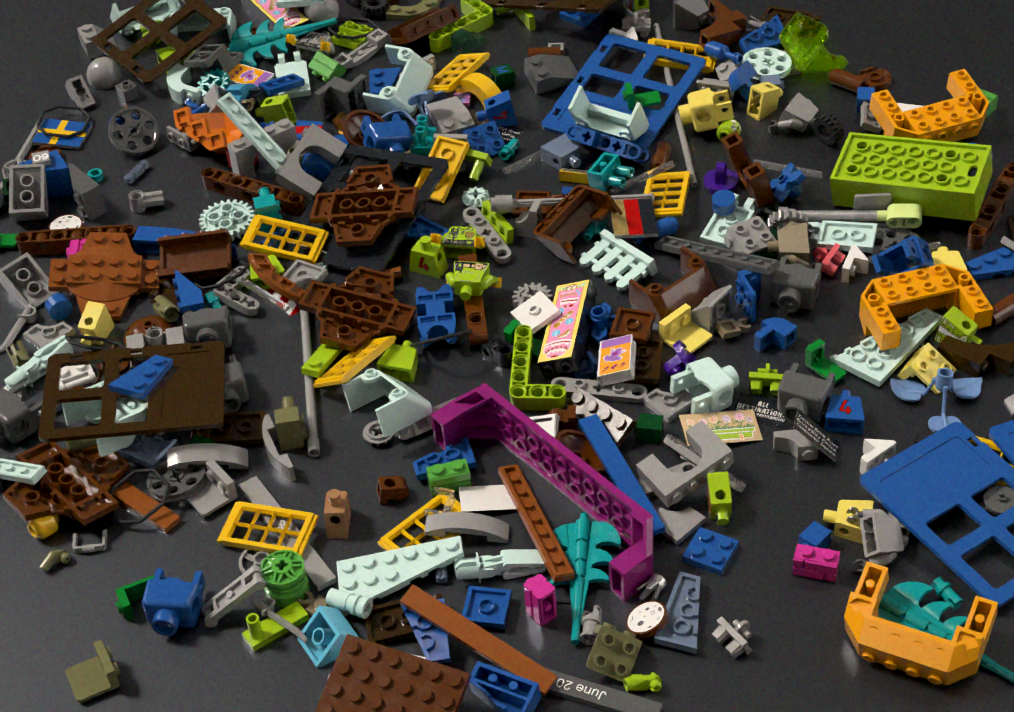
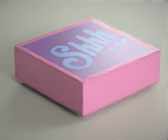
M454 93V96H457L466 108L470 107V93Z

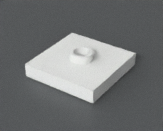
M541 291L510 312L515 320L520 321V325H528L532 328V335L561 315L560 310Z

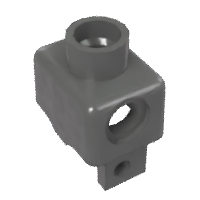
M781 257L780 267L773 271L770 301L778 304L781 310L788 313L796 312L799 308L811 310L820 293L822 263H816L815 269H810L802 264H787V257Z
M227 305L215 309H200L195 312L190 310L183 314V329L187 343L219 340L224 342L225 348L232 345L233 329Z
M234 354L228 356L230 363L225 364L224 413L236 412L242 403L249 400L242 365L236 361Z
M793 363L791 369L784 372L778 387L777 410L783 413L785 419L793 424L798 409L814 422H820L827 412L835 386V373L830 372L827 379L823 380L799 373V364Z
M19 383L9 391L4 388L0 389V437L4 436L13 444H17L37 432L36 425L40 423L43 400L31 408L24 405L23 402L28 400L29 397L22 383Z

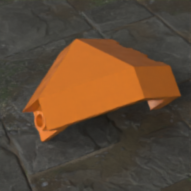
M188 106L173 111L176 128L185 132L189 137L212 152L222 155L226 154V151H228L227 144L244 136L224 112L192 114L191 108Z

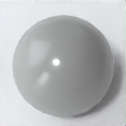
M323 0V4L315 3L311 6H304V13L310 19L311 24L335 17L337 19L339 5L337 0Z
M99 57L93 60L87 68L88 83L96 89L112 88L123 79L121 66L109 57Z

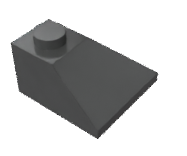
M704 0L673 1V29L698 30L709 23V8Z

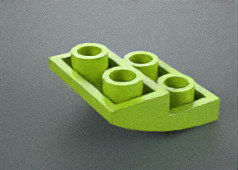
M347 21L339 26L337 34L357 36L371 33L374 31V28L355 24L353 21ZM334 35L331 37V41L335 45L355 50L367 42V37L344 39L337 38Z

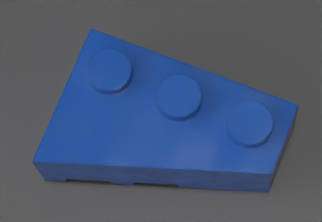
M477 661L471 673L472 677L469 685L472 693L495 712H534L542 697L539 683Z

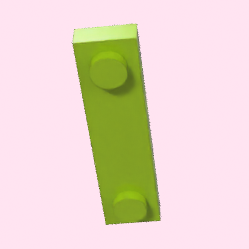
M322 344L301 367V373L319 378L344 349Z

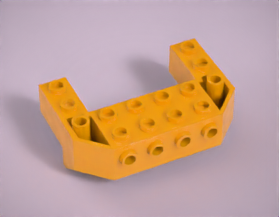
M962 69L949 73L946 88L952 95V99L903 112L889 91L883 90L871 94L869 109L884 130V135L955 142L979 134L986 118L989 101L968 72Z
M939 264L872 279L861 295L859 317L864 335H872L880 350L883 351L900 347L901 328L895 318L916 314L926 308L934 310L946 307L949 311L954 305L977 323V329L991 326L993 307L969 271L947 264Z
M867 561L855 592L851 591L844 615L845 630L858 655L867 662H878L888 669H899L912 677L920 676L926 678L929 682L936 685H949L977 673L998 614V602L975 596L965 626L957 625L952 641L878 617V607L889 581V572L887 567Z

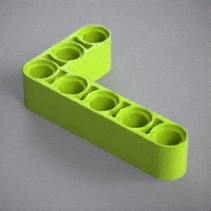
M460 0L461 12L465 16L431 32L428 35L430 51L434 53L441 52L491 27L494 24L493 9L481 0Z
M528 325L518 326L515 329L509 387L511 404L519 410L564 409L567 406L566 389L564 386L556 384H530L533 352L532 328Z

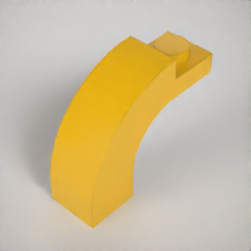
M471 73L461 79L460 87L455 89L457 93H473L481 101L484 108V100L502 93L490 78L481 73Z

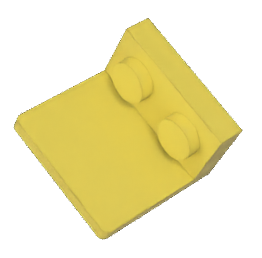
M686 303L659 322V339H663V342L674 348L673 344L680 339L686 344V349L693 353L712 339L711 333L691 321V306Z
M927 343L913 354L897 376L901 380H905L909 376L913 378L916 375L929 386L932 378L937 376L938 369L949 368L955 373L956 368L930 343ZM934 384L931 390L935 394L940 393Z

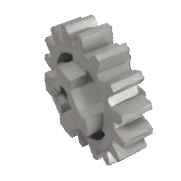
M796 209L779 210L778 212H773V215H769L768 227H770V230L777 232V230L790 222H806L808 224V216L806 213H802V211L797 212Z
M534 282L531 285L525 283L524 287L519 286L518 291H514L512 296L514 309L539 291L552 302L553 295L551 289L548 290L547 286L541 287V283L534 285Z

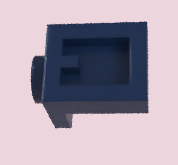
M591 351L586 352L587 359L581 362L580 370L570 372L573 378L590 379L597 377L598 358L594 357Z

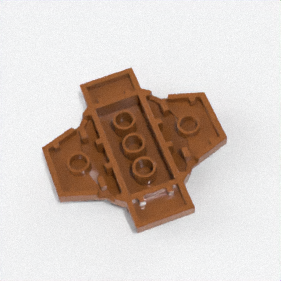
M90 232L79 252L74 255L69 254L68 259H51L48 290L68 292L71 296H76L81 315L87 302L91 301L105 304L112 320L121 321L131 296H138L141 292L150 293L152 290L160 291V285L158 284L160 280L157 277V270L160 269V260H142V255H137L133 252L127 233Z

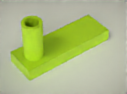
M494 8L497 15L513 10L530 31L536 29L535 16L530 10Z
M468 149L464 160L474 163L468 179L478 182L484 165L491 167L493 160L488 153Z
M482 201V214L505 244H512L514 228L502 216L507 213L491 212L490 201Z
M298 601L277 612L278 615L296 627L309 620L308 613ZM251 613L246 617L248 630L244 631L242 636L255 652L289 632V630L270 617L260 622L258 614Z

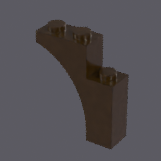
M947 335L937 347V351L957 370L975 378H979L989 368L1007 376H1010L1014 371V341L998 345H980L961 341Z

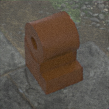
M568 405L566 410L555 408L548 412V414L557 413L559 415L558 432L567 429L577 431L576 405Z
M378 477L376 492L379 504L388 503V499L403 500L408 497L409 490L404 477Z

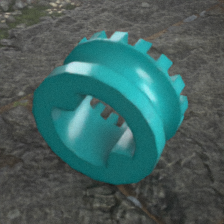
M99 168L91 169L87 173L97 183L104 179L103 172Z

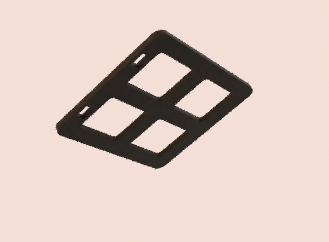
M142 0L93 37L92 42L94 46L143 84L148 85L227 25L226 18L202 0H181L186 4L162 23H157L146 15L145 12L160 0ZM195 12L211 22L209 26L188 42H183L170 32V30ZM132 21L138 22L150 31L125 51H121L108 41ZM157 40H162L175 50V52L149 71L133 60ZM139 68L141 71L137 73L134 70Z

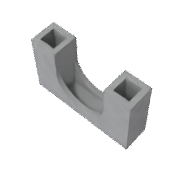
M287 118L263 128L285 154L297 141L295 125ZM245 136L228 143L227 147L233 173L256 179L254 157L258 150Z
M313 123L309 128L305 127L301 134L302 139L300 141L297 139L292 147L294 151L292 153L288 152L284 159L285 164L283 166L280 165L275 172L277 174L275 179L277 183L290 191L302 194L303 199L309 203L315 197L322 183L301 168L299 157L307 153H314L336 165L347 147L345 143Z
M702 420L686 431L688 444L702 457L695 468L686 472L671 471L654 454L636 464L639 477L667 507L678 503L690 492L696 491L700 485L707 481V473L721 472L728 469L734 463L732 450Z

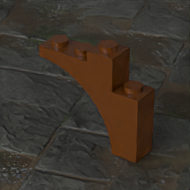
M709 0V15L715 22L711 26L700 30L699 45L704 48L709 41H716L727 46L739 43L741 32L746 30L747 16L739 10H730L718 0Z

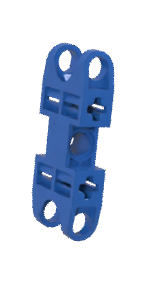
M574 124L570 125L566 130V136L570 140L617 154L620 157L642 164L650 160V151L636 144ZM573 128H577L578 130L575 134V137H571L570 131ZM610 140V146L607 148L606 144ZM642 151H645L647 154L644 160L639 159Z
M443 284L440 290L434 292L427 291L423 287H417L415 296L420 341L456 333L454 301L450 285ZM457 336L444 340L450 344H456ZM431 343L424 344V345H422V346H423V347H429V345H431Z

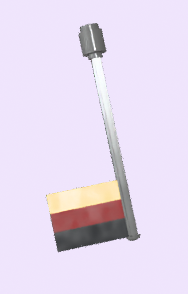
M652 192L650 194L610 195L623 213L620 216L610 212L615 239L658 237L653 209L655 196ZM495 195V197H490L491 212L513 213V209H516V207H531L534 200L541 201L542 206H556L563 198L516 200V198H512V195Z

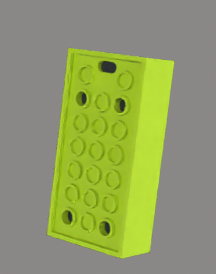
M849 132L830 177L833 205L854 208L856 194L891 193V204H919L922 207V215L976 221L993 174L992 146Z

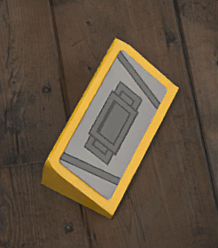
M566 168L559 170V181L589 184L587 171Z

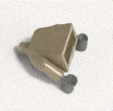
M806 222L788 223L777 230L778 240L767 241L768 252L779 251L780 259L781 257H787V263L802 264L807 268L815 269L816 263L809 265L811 259L808 238L814 233V231H810L812 225Z

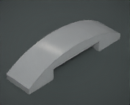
M377 28L366 36L367 42L348 55L342 52L333 60L340 63L346 69L358 66L371 58L384 45L389 35Z
M267 414L262 424V434L267 456L273 467L282 476L290 481H295L294 468L288 454L279 456L273 442L277 441L276 430L269 414Z
M199 443L167 449V468L188 469V465H206V462L211 459L218 465H228V469H248L249 467L248 450L237 446Z
M445 512L426 517L424 535L445 537L446 532L487 536V541L508 543L509 524L477 513Z

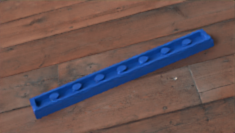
M594 414L578 420L580 428L614 485L653 515V536L665 532V525L599 416Z

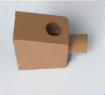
M332 489L326 493L324 520L327 539H348L352 508L348 492ZM336 517L340 519V522L335 523Z

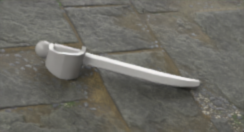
M32 303L27 305L22 314H17L18 320L0 346V353L12 344L25 322L34 323L38 319L36 308Z
M253 598L251 600V604L262 612V616H269L305 643L308 642L306 635L299 628L274 612L276 601L273 598Z

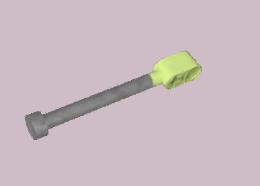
M891 204L887 207V210H796L797 212L802 211V213H806L808 221H886V224L891 228H918L922 224V207L919 204ZM778 207V211L788 209V207Z

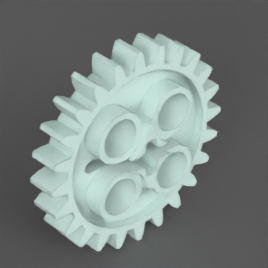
M228 199L224 203L221 200L220 204L214 203L213 207L208 206V210H203L204 214H200V219H198L200 231H214L222 228L228 230L232 241L235 240V237L241 239V235H245L255 215V211L252 206H249L248 203L244 204L243 201L237 203L236 199L233 202H230V199Z

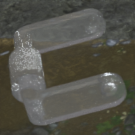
M434 487L433 492L435 494L449 497L446 500L443 511L425 509L423 513L426 516L450 512L455 502L454 490Z

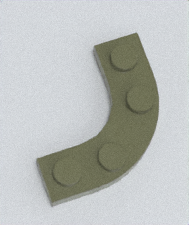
M422 0L414 6L390 5L386 12V19L409 21L437 8L441 0Z

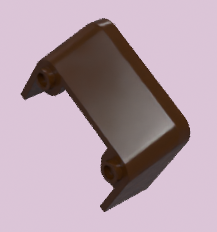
M581 184L574 187L535 227L533 233L558 258L575 264L577 261L572 256L573 246L570 244L574 238L592 220L602 221L608 217L610 212L620 216L623 213L608 192Z
M684 246L680 248L681 270L687 275L667 288L657 283L650 284L644 288L633 279L629 280V303L639 310L655 312V321L658 324L685 303L691 306L692 312L695 307L697 308L702 303L705 297L718 290L705 261Z

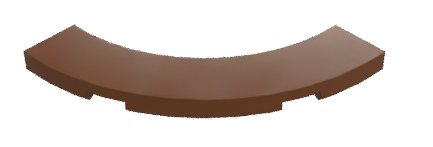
M249 253V263L258 277L277 293L299 303L306 290L297 287L296 283L286 277H281L276 272V268L271 264L267 254Z

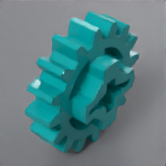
M216 68L215 71L211 69L210 73L205 72V76L200 77L202 80L197 82L199 85L197 88L201 90L202 97H204L213 84L226 90L232 81L227 72Z

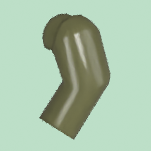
M63 549L50 551L39 567L48 572L54 563H68L71 555Z

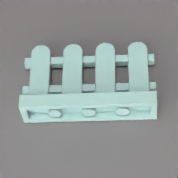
M606 229L600 232L601 241H596L594 243L595 246L587 253L583 252L579 260L582 267H589L592 264L594 275H600L605 272V282L612 283L618 280L616 286L619 291H625L629 288L630 279L636 282L642 276L645 277L648 274L653 276L658 272L653 258L620 238L615 239L614 234ZM604 253H606V255L602 257L599 261L597 260ZM616 261H619V262H618L617 264H615L611 269L609 268V267H610L612 264H614ZM629 268L631 269V270H630L628 273H626L624 276H621V275H622L623 273H625Z

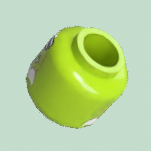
M734 119L724 120L717 128V137L721 141L722 138L735 131L740 135L742 128L739 122Z

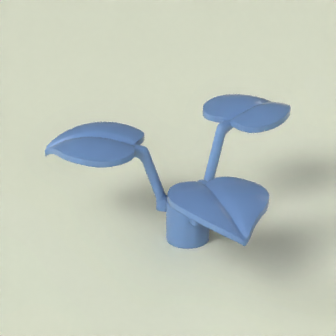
M427 90L411 96L408 99V104L414 105L418 103L421 114L416 116V121L405 110L401 111V109L390 111L381 118L388 122L392 120L393 114L398 113L400 118L406 115L414 123V126H418L417 117L425 115L427 116L428 127H433L425 105L447 99V94L445 91L434 92V90Z
M940 368L937 371V376L932 378L931 383L926 389L922 383L915 380H896L891 378L890 385L898 398L909 402L919 401L921 396H926L934 384L938 391L943 392L941 416H932L928 420V427L935 432L953 422L961 423L957 417L945 415L947 391L950 390L951 393H955L956 396L963 399L977 398L981 392L982 377L953 379L954 372L951 369Z

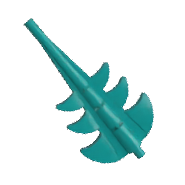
M335 17L317 23L284 29L285 20L281 18L276 22L271 32L269 31L270 21L268 19L259 25L255 35L251 32L253 23L248 22L236 29L231 38L230 48L227 49L229 52H243L245 57L240 61V64L257 67L254 61L256 52H259L265 59L273 60V46L276 45L277 49L283 53L289 52L285 42L287 34L299 37L314 30L337 24V19Z
M584 512L580 514V518L575 523L564 524L553 530L561 548L567 550L564 551V554L575 573V577L572 580L555 583L552 579L550 580L554 587L570 585L571 643L573 645H578L580 641V627L589 583L610 582L605 572L593 567L609 565L613 558L607 551L597 548L608 545L621 546L619 533L612 525L603 521L591 522L588 519V513Z
M908 581L897 584L887 593L883 594L878 607V617L950 641H952L957 625L962 627L968 618L966 616H956L946 620L944 623L940 622L942 614L952 607V604L949 602H932L921 608L919 602L924 596L931 593L933 588L920 582ZM983 654L980 666L1014 683L1013 672L999 665L986 654Z

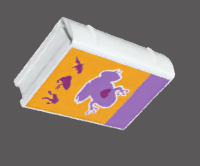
M240 63L227 73L232 81L229 85L252 83L258 87L259 83L276 78L274 73Z
M630 334L601 341L598 350V383L601 386L634 379L636 342L633 340V335Z

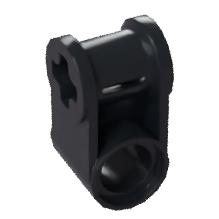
M495 335L490 342L480 346L481 353L485 358L495 362L502 368H511L512 344Z

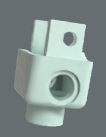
M706 357L686 364L685 371L672 375L670 391L674 394L686 389L687 392L695 397L692 398L691 414L719 412L731 406L734 388L739 385V377L731 365L721 368L712 358Z

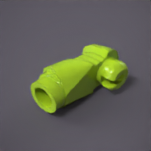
M651 672V675L631 674V676L623 679L627 692L647 691L648 689L652 692H658L662 688V680L654 672Z

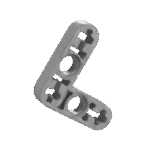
M245 266L236 267L216 284L240 273ZM250 268L242 276L230 281L236 284L227 283L221 287L213 288L215 296L220 298V302L247 316H255L259 313V302L238 291L250 281ZM233 298H237V299H240V300H239V301H234V300H232V299H233Z

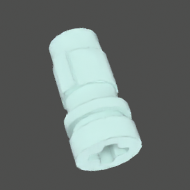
M331 588L326 595L327 605L346 612L349 611L351 615L363 619L370 615L373 607L372 598L360 594L354 595L352 591L343 588L341 590Z

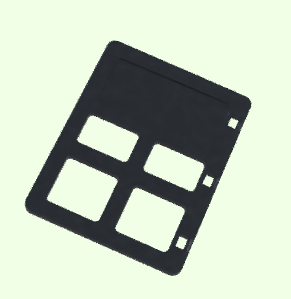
M351 145L346 148L340 157L341 159L334 166L317 193L334 192L338 188L340 191L344 189L347 184L340 181L356 158L387 162L391 166L393 175L400 165L432 169L419 190L414 216L401 218L398 223L385 226L373 245L338 247L334 228L330 227L328 222L311 223L309 219L315 197L297 221L298 224L329 232V236L322 249L327 253L321 252L316 263L321 262L327 267L354 271L359 266L383 272L447 171L449 164L446 159ZM291 230L288 238L292 239L294 236H297L295 240H299L302 233ZM306 234L303 241L314 244L317 236ZM285 242L282 250L293 252L296 244ZM300 246L297 253L308 256L311 248Z

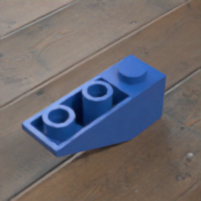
M174 271L176 278L172 279L174 289H178L175 291L177 301H181L177 303L180 310L179 314H185L186 311L190 310L195 312L205 309L201 290L179 271Z

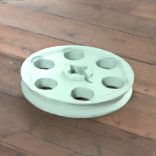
M756 48L748 51L743 56L742 64L748 60L757 71V74L752 77L756 80H759L760 75L779 74L780 79H782L791 71L792 60L790 56L779 49Z

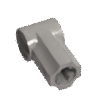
M134 190L128 195L130 209L134 213H141L149 207L164 205L162 190L146 193Z

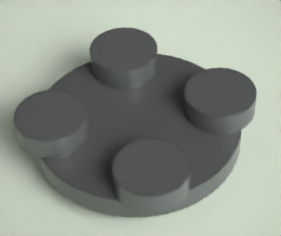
M1001 485L990 487L983 495L981 507L986 512H991L995 515L1002 514L1014 506V490Z

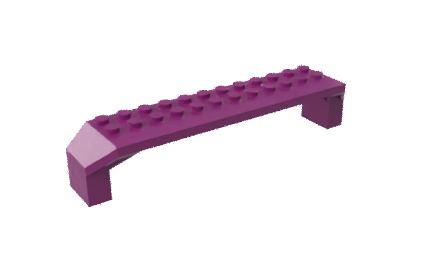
M484 383L457 397L431 414L434 442L443 450H446L445 446L450 444L457 445L461 443V439L465 437L469 439H497L595 520L612 525L619 533L621 541L629 547L609 562L610 590L624 602L640 591L637 588L651 579L654 559L653 515L494 389Z

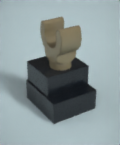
M256 87L250 89V95L246 97V100H242L241 104H247L246 111L260 107L267 98L264 88Z
M401 165V174L408 182L418 179L421 173L420 167Z

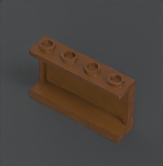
M455 4L443 9L437 7L389 29L387 33L392 45L407 44L461 18Z
M219 228L214 231H199L198 233L191 234L182 233L175 236L165 235L157 238L160 246V269L157 270L159 280L166 278L173 283L172 279L176 278L174 272L176 270L189 281L222 277L232 271V237L227 229Z

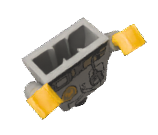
M327 31L322 33L310 32L301 39H297L292 34L286 35L285 42L292 44L296 47L297 51H300L301 59L312 60L317 51L328 57L335 53L334 43L331 41V36Z

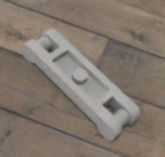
M251 567L201 607L203 615L206 616L204 621L207 627H215L218 624V620L255 591L265 588L266 584L264 578H262L261 567Z

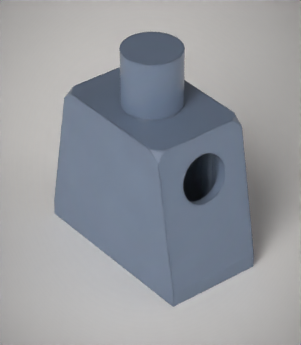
M566 133L540 147L541 160L559 170L570 166L576 169L581 165L580 148L573 140L566 136Z

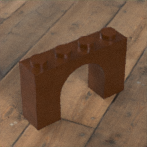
M735 131L722 138L721 141L731 169L736 173L751 198L755 199V204L760 209L774 202L775 199L766 171L759 162L752 164L745 143L738 132Z

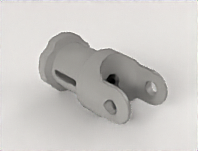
M595 605L591 613L587 610L583 611L581 621L583 631L580 634V642L585 645L594 644L597 634L593 633L596 624L601 625L602 610L599 605Z

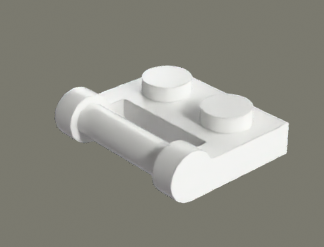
M91 365L63 367L59 390H70L76 386L96 383L97 378Z

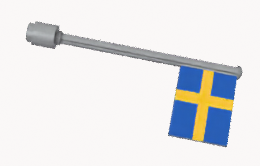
M46 116L43 117L40 124L47 133L65 135L80 131L85 125L84 122L47 119ZM89 123L84 133L71 138L44 135L35 124L15 159L21 158L24 160L32 145H53L59 148L80 150L93 125ZM2 182L0 183V208L5 201Z

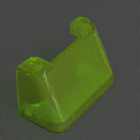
M800 12L794 14L779 35L781 44L799 72L823 73L830 72L834 68L843 70L849 63L844 56H836L828 52L824 47L823 43L829 36L826 25Z

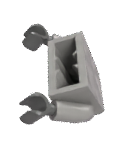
M798 92L794 98L786 102V108L780 116L779 122L777 123L776 120L770 122L768 131L774 134L778 132V128H789L802 133L808 126L814 129L812 127L813 121L816 119L815 116L819 110L810 99H806Z
M850 507L846 513L854 515V517H847V522L854 523L860 518L865 558L869 559L868 562L881 566L888 565L896 559L897 553L902 552L908 544V537L902 534L899 521L891 519L883 510L863 509V511H859L856 507ZM864 559L854 561L852 564L859 563L862 566V569L854 572L862 573L867 561Z

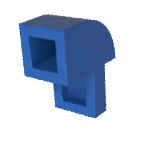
M748 60L732 71L729 76L731 91L738 90L746 102L749 101L750 88L753 85L750 79L757 74V71Z
M314 153L305 154L303 162L300 163L301 168L307 174L314 175L321 182L328 177L335 166L325 158Z
M783 318L765 319L761 322V330L757 331L754 335V349L760 353L773 343L785 350L797 341L798 327Z

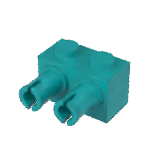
M420 115L417 117L418 126L415 128V134H412L413 144L410 145L411 154L428 156L434 145L433 136L434 133L437 134L436 127H428L427 116Z
M604 152L587 171L590 187L606 192L610 186L623 189L626 184L624 177L632 178L635 171L633 167L622 166L619 155Z
M267 187L260 188L258 191L260 197L253 198L256 215L259 214L283 220L282 214H278V211H281L279 200L275 201L274 194H270ZM261 224L259 230L269 233L272 226ZM276 227L274 232L277 233L280 228Z

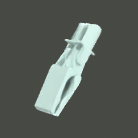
M65 335L36 351L34 356L21 367L16 366L17 370L4 379L8 391L19 383H22L25 388L28 385L33 387L32 383L46 374L48 358L51 355L61 353L73 354L72 345L65 339Z
M537 549L502 550L500 555L478 556L476 552V557L454 560L457 580L478 578L479 583H481V578H490L495 575H503L504 579H513L542 573L546 569Z

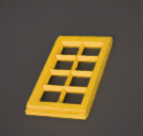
M657 38L648 40V44L663 46L667 49H679L680 52H684V50L693 51L694 54L690 55L705 59L706 65L701 72L710 73L714 71L716 59L697 55L698 52L705 53L704 48L698 44ZM657 58L653 64L688 70L690 67L662 58Z
M490 53L458 55L431 79L427 90H434V92L445 91V93L452 92L461 84V79L475 72L489 59Z
M691 171L648 174L644 194H650L652 190L665 189L663 192H652L655 198H663V200H654L653 206H661V208L654 209L655 217L683 216ZM683 180V182L670 183V181ZM667 181L666 183L653 184L654 182ZM681 188L680 191H668V189ZM666 197H679V199L666 200ZM678 205V207L664 208V206Z
M258 214L254 215L240 243V247L296 261L299 259L316 264L329 236V232ZM261 224L272 226L269 233L258 230ZM276 227L287 229L284 237L273 234ZM291 230L302 233L299 240L288 238ZM306 234L317 236L314 244L303 241ZM256 235L266 237L263 245L252 243ZM270 239L281 241L278 249L267 246ZM285 242L296 244L293 252L282 250ZM300 246L311 248L308 256L297 253Z
M396 336L372 339L356 352L351 351L316 379L313 384L314 388L347 383L394 344V340L397 339Z
M445 491L441 492L381 537L377 542L378 545L385 551L399 549L400 547L392 542V540L400 534L411 540L403 547L422 544L419 540L426 536L424 535L425 525L419 520L428 513L430 515L436 514L432 510L441 503L451 510L449 512H462L460 502ZM416 523L424 531L414 538L406 530ZM449 532L442 538L438 536L432 537L436 540L460 536L462 533Z
M241 501L235 502L217 539V543L224 546L265 551L267 553L279 550H292L302 557L319 516L310 512ZM243 511L255 513L251 524L239 522ZM259 514L272 515L267 527L255 525ZM276 516L288 518L284 529L272 528ZM292 519L305 521L300 532L288 530ZM236 526L248 528L243 539L231 538ZM252 529L264 531L260 542L248 540ZM269 532L281 534L276 545L264 543ZM286 534L298 536L293 548L281 546Z

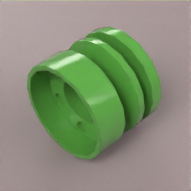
M279 550L269 554L260 566L263 574L262 578H264L266 584L264 588L266 598H273L276 601L275 606L284 608L296 602L298 598L304 600L306 598L305 591H309L304 559L300 554L292 550Z

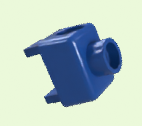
M398 113L393 114L392 120L388 122L372 123L369 116L363 117L360 129L364 135L363 144L365 147L403 153L409 150L412 134L407 122L401 120Z
M916 236L902 240L900 243L882 251L879 255L871 256L876 273L884 277L935 265L928 243ZM916 261L920 262V264L914 266V263Z
M157 568L153 579L147 581L142 606L148 623L156 633L163 636H172L177 632L178 627H195L202 611L201 607L204 605L202 595L206 584L202 571L195 572L192 582H184L179 578H166L163 568Z

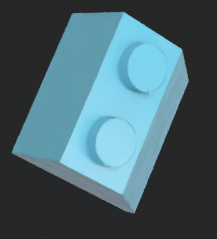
M320 605L302 630L308 642L305 643L299 637L297 639L315 666L321 668L337 659L347 634L356 637L358 635L338 608Z

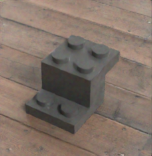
M202 44L183 63L185 67H200L204 75L205 72L210 73L211 69L215 71L216 68L220 71L223 69L229 73L245 56L243 52H229L225 44Z
M360 74L352 82L335 76L318 89L314 94L319 120L324 122L334 113L346 117L352 111L363 109L366 106L362 96L363 92L369 93L366 75Z

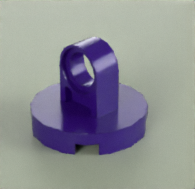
M718 161L716 169L705 174L704 188H707L710 194H714L719 190H733L735 192L738 188V176L735 172L727 169V162Z
M680 339L673 344L677 355L667 361L663 367L669 377L684 371L686 364L697 361L693 353L686 349V344Z

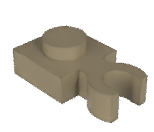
M733 318L718 320L714 326L722 339L740 336V333H748L751 329V325H745L746 318H740L736 322Z
M305 591L307 600L297 599L310 617L313 616L320 605L333 607L327 605L326 598L321 595L315 599L310 591Z

